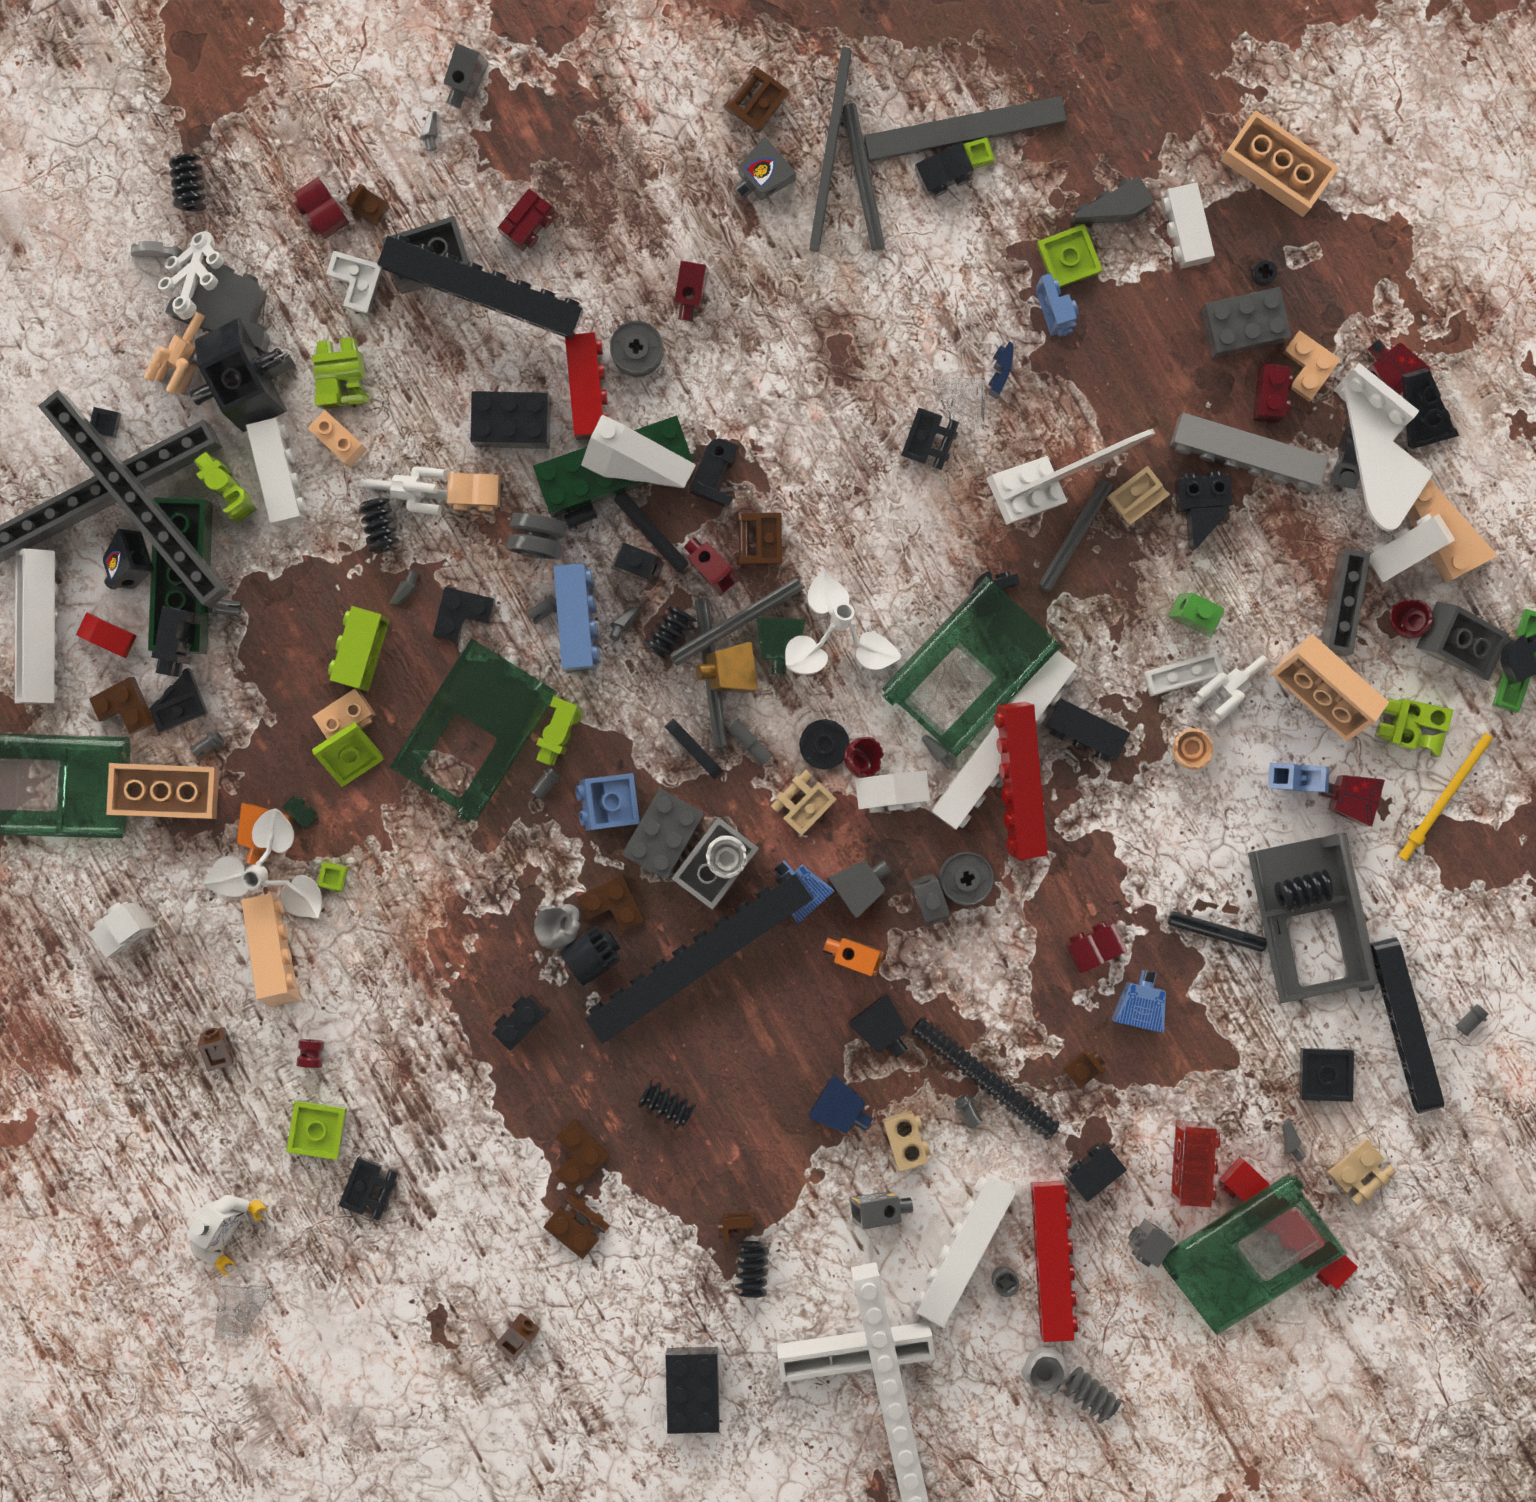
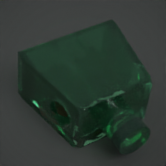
M757 617L761 659L772 660L771 675H786L785 650L787 644L794 637L803 636L805 619Z

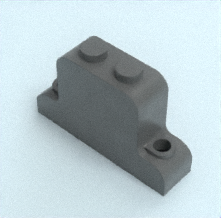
M222 265L218 269H213L211 266L206 267L207 271L218 279V284L214 289L206 290L200 284L199 279L194 295L191 298V301L197 307L196 311L205 316L199 328L211 332L240 318L255 349L266 353L270 338L265 332L266 327L256 323L266 298L265 291L257 283L258 278L244 273L243 276L234 273V269L226 265ZM177 297L172 298L165 312L173 319L190 324L193 316L187 320L181 319L173 311L172 306L173 301Z

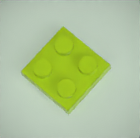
M1085 224L1037 241V247L1047 273H1051L1053 280L1057 279L1060 288L1095 276L1103 271Z
M355 721L312 749L314 756L341 787L384 760L382 753Z
M296 1100L294 1102L286 1152L338 1160L347 1108Z

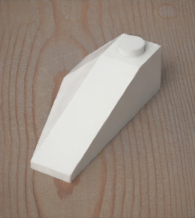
M604 415L601 416L590 438L581 466L607 478L627 479L628 481H641L678 488H685L696 467L694 463Z

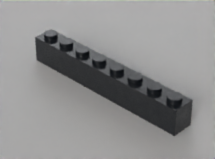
M396 234L394 238L387 235L377 263L380 269L574 340L584 312L583 308L579 307V302L570 298H565L564 301L555 298V293L546 289H541L540 292L530 289L532 285L517 279L516 283L506 280L507 275L493 270L492 274L482 271L483 266L469 261L468 265L458 262L459 258L446 252H444L443 256L434 253L435 249L422 243H420L419 247L410 244V239Z

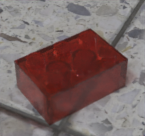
M1176 1120L1170 1196L1180 1205L1211 1207L1212 1200L1215 1201L1217 1190L1216 1185H1213L1214 1174L1217 1175L1218 1159H1215V1150L1220 1146V1134L1217 1133L1215 1127L1207 1122Z

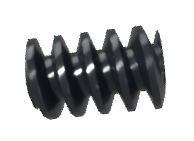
M182 154L169 160V166L172 168L170 176L173 178L171 186L174 188L172 196L175 198L173 205L177 209L190 212L206 210V205L199 204L198 202L205 200V195L198 194V191L204 190V185L196 183L203 180V175L195 173L202 170L201 165L194 163L201 160V157L198 155Z
M388 498L371 499L360 504L364 506L359 509V513L366 515L361 519V522L368 525L363 531L365 534L370 535L366 538V543L372 544L368 548L370 554H380L397 549V547H393V544L398 542L399 538L390 536L397 529L388 527L395 520L394 518L386 517L388 513L392 512V509L384 508V505L390 502Z
M668 606L667 610L671 616L662 614L661 618L665 624L656 623L655 625L659 633L651 631L650 636L653 638V641L644 640L647 648L666 662L668 660L664 655H671L673 653L670 647L680 646L676 638H686L682 629L689 631L692 629L687 622H697L694 617L679 607Z
M1326 869L1322 870V872L1316 871L1312 875L1298 876L1293 880L1287 879L1283 883L1277 882L1274 886L1275 896L1281 907L1286 906L1289 912L1294 911V904H1296L1299 910L1303 909V901L1306 902L1307 906H1313V898L1318 904L1323 903V896L1328 902L1333 899L1332 880Z
M652 1078L639 1100L638 1108L648 1104V1114L656 1109V1119L666 1115L664 1122L666 1125L674 1120V1130L681 1125L684 1127L696 1104L694 1103L687 1108V1098L678 1102L679 1093L669 1097L671 1089L667 1087L661 1092L662 1083L658 1082L652 1086Z
M742 1241L737 1243V1246L744 1248L743 1252L737 1253V1257L744 1259V1262L736 1263V1267L743 1269V1272L736 1274V1277L743 1281L735 1284V1288L742 1290V1293L738 1294L741 1297L760 1298L767 1295V1290L762 1288L767 1285V1279L763 1277L768 1275V1269L763 1266L768 1265L769 1259L764 1257L769 1254V1249L765 1247L767 1245L765 1242Z

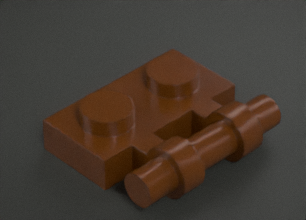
M570 1193L565 1199V1202L572 1207L569 1212L559 1206L543 1228L583 1260L599 1240V1237L592 1231L597 1227L605 1233L610 1225L603 1220L604 1216L599 1212L596 1214L585 1205L586 1202L581 1197L578 1199ZM578 1212L589 1221L587 1226L575 1218Z

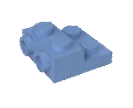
M1051 273L1041 276L1035 291L1050 336L1058 334L1059 337H1063L1073 333V328L1077 326L1075 322L1077 319L1076 315H1079L1075 300L1071 301L1069 294L1059 297V294H1061L1060 286L1057 279L1053 280Z
M633 773L579 780V785L576 786L575 791L577 800H582L583 811L579 812V822L581 826H585V831L640 823Z

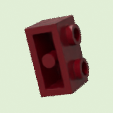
M1264 364L1258 370L1253 420L1278 423L1285 418V415L1289 414L1291 402L1287 400L1288 390H1291L1293 384V375H1290L1289 366Z

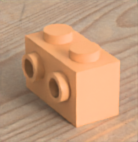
M355 688L312 717L325 737L329 739L354 721L361 729H364L373 722L371 718L376 716L362 692Z

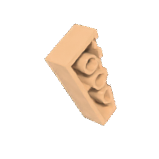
M1429 479L1407 514L1414 528L1418 526L1416 521L1427 514H1430L1431 517L1440 514L1455 538V541L1429 555L1445 583L1492 560L1498 555Z
M269 893L241 900L257 1000L269 1007L301 1001L287 941L288 931L282 918L284 906L281 899Z

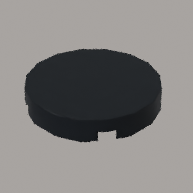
M828 719L816 720L807 725L801 734L799 742L800 753L804 760L812 767L822 770L832 769L844 761L845 750L850 744L845 729L836 721Z

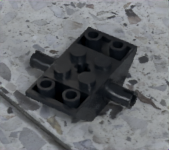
M240 318L195 339L197 366L206 381V384L190 391L191 398L201 394L200 397L193 400L196 405H201L203 402L214 398L221 412L243 433L247 431L246 425L272 419L287 412L267 372L286 362L285 356L274 359L283 354L279 348H275L273 351L259 357Z

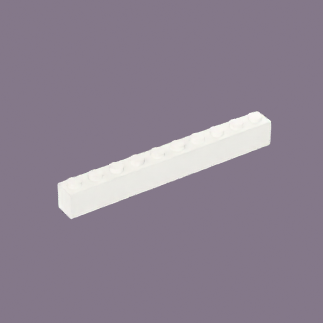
M877 1262L851 1267L902 1502H929Z

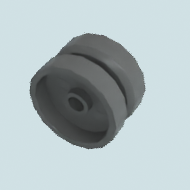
M511 513L509 527L513 531L522 534L507 536L505 549L531 558L559 560L561 559L563 546L551 539L565 537L567 524L563 521L540 515Z

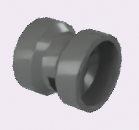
M1000 1266L992 1273L991 1281L999 1295L1004 1297L1015 1295L1020 1286L1019 1279L1010 1267Z

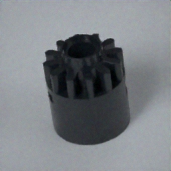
M597 925L559 951L570 971L584 987L621 961L619 954L616 952L621 949L620 945L609 930L602 932Z

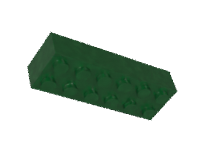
M677 415L634 430L694 463ZM587 447L533 465L546 506L552 518L568 513L567 511L569 510L574 511L590 503L594 504L614 497L620 492H628L651 483L607 478L581 466Z
M154 497L156 503L211 567L213 503L206 499ZM152 544L151 563L153 571L151 572L148 651H157L156 638L162 606L201 614L200 625L192 624L189 639L191 651L189 654H207L208 607L201 604Z

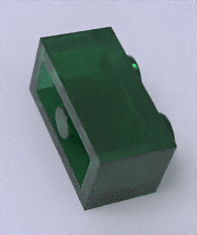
M292 796L282 808L304 829H309L319 818L316 815L317 812L312 807L308 808L305 805L306 801L301 796Z

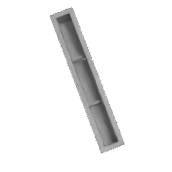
M1182 413L1178 417L1170 446L1176 448L1175 451L1178 453L1190 455L1191 452L1200 455L1199 458L1204 461L1214 462V460L1224 462V466L1227 468H1244L1253 476L1262 477L1267 475L1273 477L1272 481L1276 483L1287 484V482L1296 484V488L1309 492L1321 486L1329 459L1328 456L1186 413Z

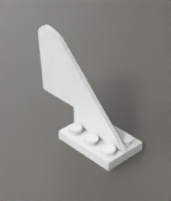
M1358 363L1339 382L1334 391L1347 404L1367 511L1372 520L1382 530L1393 531L1400 526L1433 473L1393 442L1401 430L1414 419L1419 410Z
M1154 429L1144 431L1055 472L1048 456L987 477L986 479L1006 525L1067 503L1059 483L1061 479L1072 473L1104 463L1155 435Z

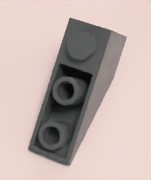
M1140 176L1133 180L1129 177L1117 185L1118 189L1110 193L1109 190H1106L1098 195L1096 202L1090 205L1084 203L1076 208L1071 223L1129 222L1150 210L1155 201Z

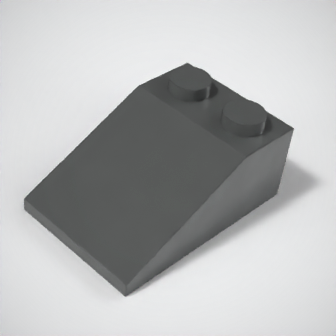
M1436 602L1432 611L1433 625L1428 632L1421 636L1416 648L1438 660L1489 681L1509 634L1458 605Z

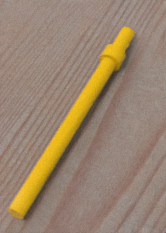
M1483 734L1416 830H1412L1407 838L1409 841L1398 855L1401 860L1407 862L1417 846L1420 847L1426 839V833L1493 740L1491 735Z

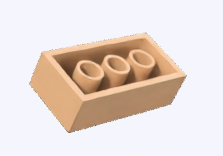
M1256 110L1220 160L1302 217L1311 209L1339 168Z
M1313 634L1287 653L1271 673L1275 679L1346 742L1376 722L1389 703Z
M109 763L106 815L217 819L219 768Z

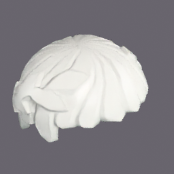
M732 836L716 838L709 844L706 853L708 867L718 877L725 879L733 878L743 871L746 865L745 846L740 840Z

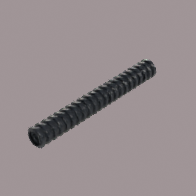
M925 1016L917 1021L911 1030L912 1036H918L917 1040H923V1044L925 1046L929 1045L931 1051H937L936 1054L938 1056L942 1055L944 1061L948 1060L949 1065H955L957 1071L961 1070V1074L963 1076L967 1075L968 1080H974V1084L976 1086L980 1085L982 1091L986 1090L987 1095L990 1096L992 1094L995 1101L998 1099L1000 1105H1006L1005 1109H1011L1013 1115L1017 1114L1019 1120H1025L1024 1124H1030V1128L1032 1130L1036 1129L1038 1135L1043 1134L1045 1140L1050 1139L1059 1128V1121H1053V1117L1051 1115L1047 1116L1045 1110L1041 1111L1040 1106H1034V1102L1032 1100L1028 1101L1027 1096H1021L1022 1092L1019 1090L1016 1092L1013 1085L1010 1087L1008 1081H1002L1003 1077H997L996 1072H991L989 1066L984 1067L982 1061L978 1062L976 1056H970L971 1052H965V1048L963 1046L959 1047L957 1041L953 1042L952 1037H946V1033L944 1031L940 1032L938 1026L933 1027L931 1021L928 1023Z

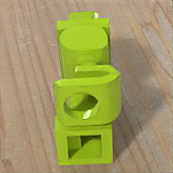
M352 337L340 339V352L333 351V342L331 341L317 342L316 355H312L316 385L314 399L315 406L322 410L345 407L344 405L364 404L370 401L369 396L364 392L362 384H360V380L366 378L363 363L364 356L358 351L356 340ZM342 380L347 382L346 387L350 390L349 396H343Z
M207 452L194 460L201 470L196 474L208 488L222 496L229 506L223 509V512L228 515L231 521L238 524L257 510L250 500V495L231 477L233 472L229 467L218 459L211 458Z
M553 696L550 706L556 708L551 723L543 730V738H538L536 745L541 746L536 760L550 766L555 765L559 754L565 755L567 747L564 745L570 739V729L572 725L578 724L583 719V710L580 706Z
M1405 698L1399 700L1387 699L1389 703L1382 713L1393 716L1391 725L1382 722L1378 723L1375 736L1387 740L1386 744L1415 751L1417 747L1428 748L1431 750L1430 755L1432 757H1441L1446 738L1444 733L1449 730L1454 710ZM1421 727L1430 729L1431 731L1438 732L1440 734L1423 735L1421 733Z

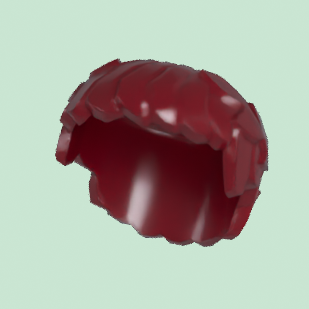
M1402 599L1392 606L1389 613L1392 629L1404 638H1419L1428 632L1433 625V613L1430 607L1421 600L1411 599L1408 601L1407 599Z
M859 737L852 741L845 750V766L856 777H872L881 770L880 759L884 756L883 749L874 738Z

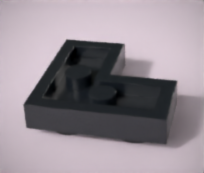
M444 587L433 636L459 643L464 619L489 624L495 599Z

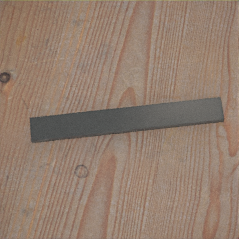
M842 47L810 240L809 251L813 252L820 250L852 50L848 47Z
M1059 96L867 134L864 136L869 162L953 146L959 143H968L985 137L993 138L1066 123V116L1062 97Z

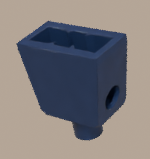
M834 1073L808 1114L810 1119L844 1133H848L853 1124L866 1131L873 1120L872 1117L861 1111L866 1103L865 1100Z

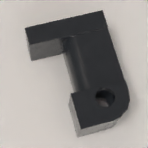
M720 438L712 440L705 450L690 486V494L730 510L733 496L718 491L727 467H733L739 452V445ZM717 451H722L723 455L717 456L715 455V453Z

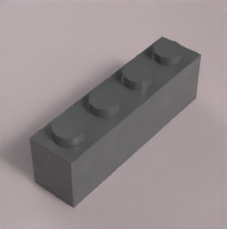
M1344 549L1337 553L1322 643L1335 655L1348 656L1354 652L1371 553Z

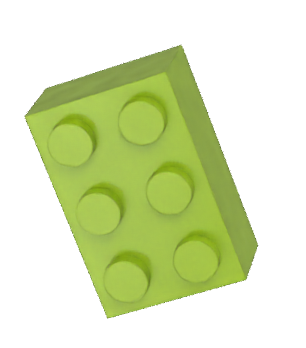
M351 606L350 611H346L344 615L343 625L345 629L343 636L339 635L335 649L338 650L336 659L332 660L329 665L328 675H331L329 680L369 692L390 619L382 614Z

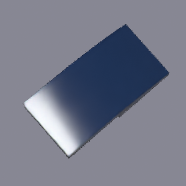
M1010 341L1006 347L1000 346L993 357L996 360L993 368L1001 372V374L996 372L988 384L992 387L989 395L995 399L1000 395L1011 370L1014 344Z

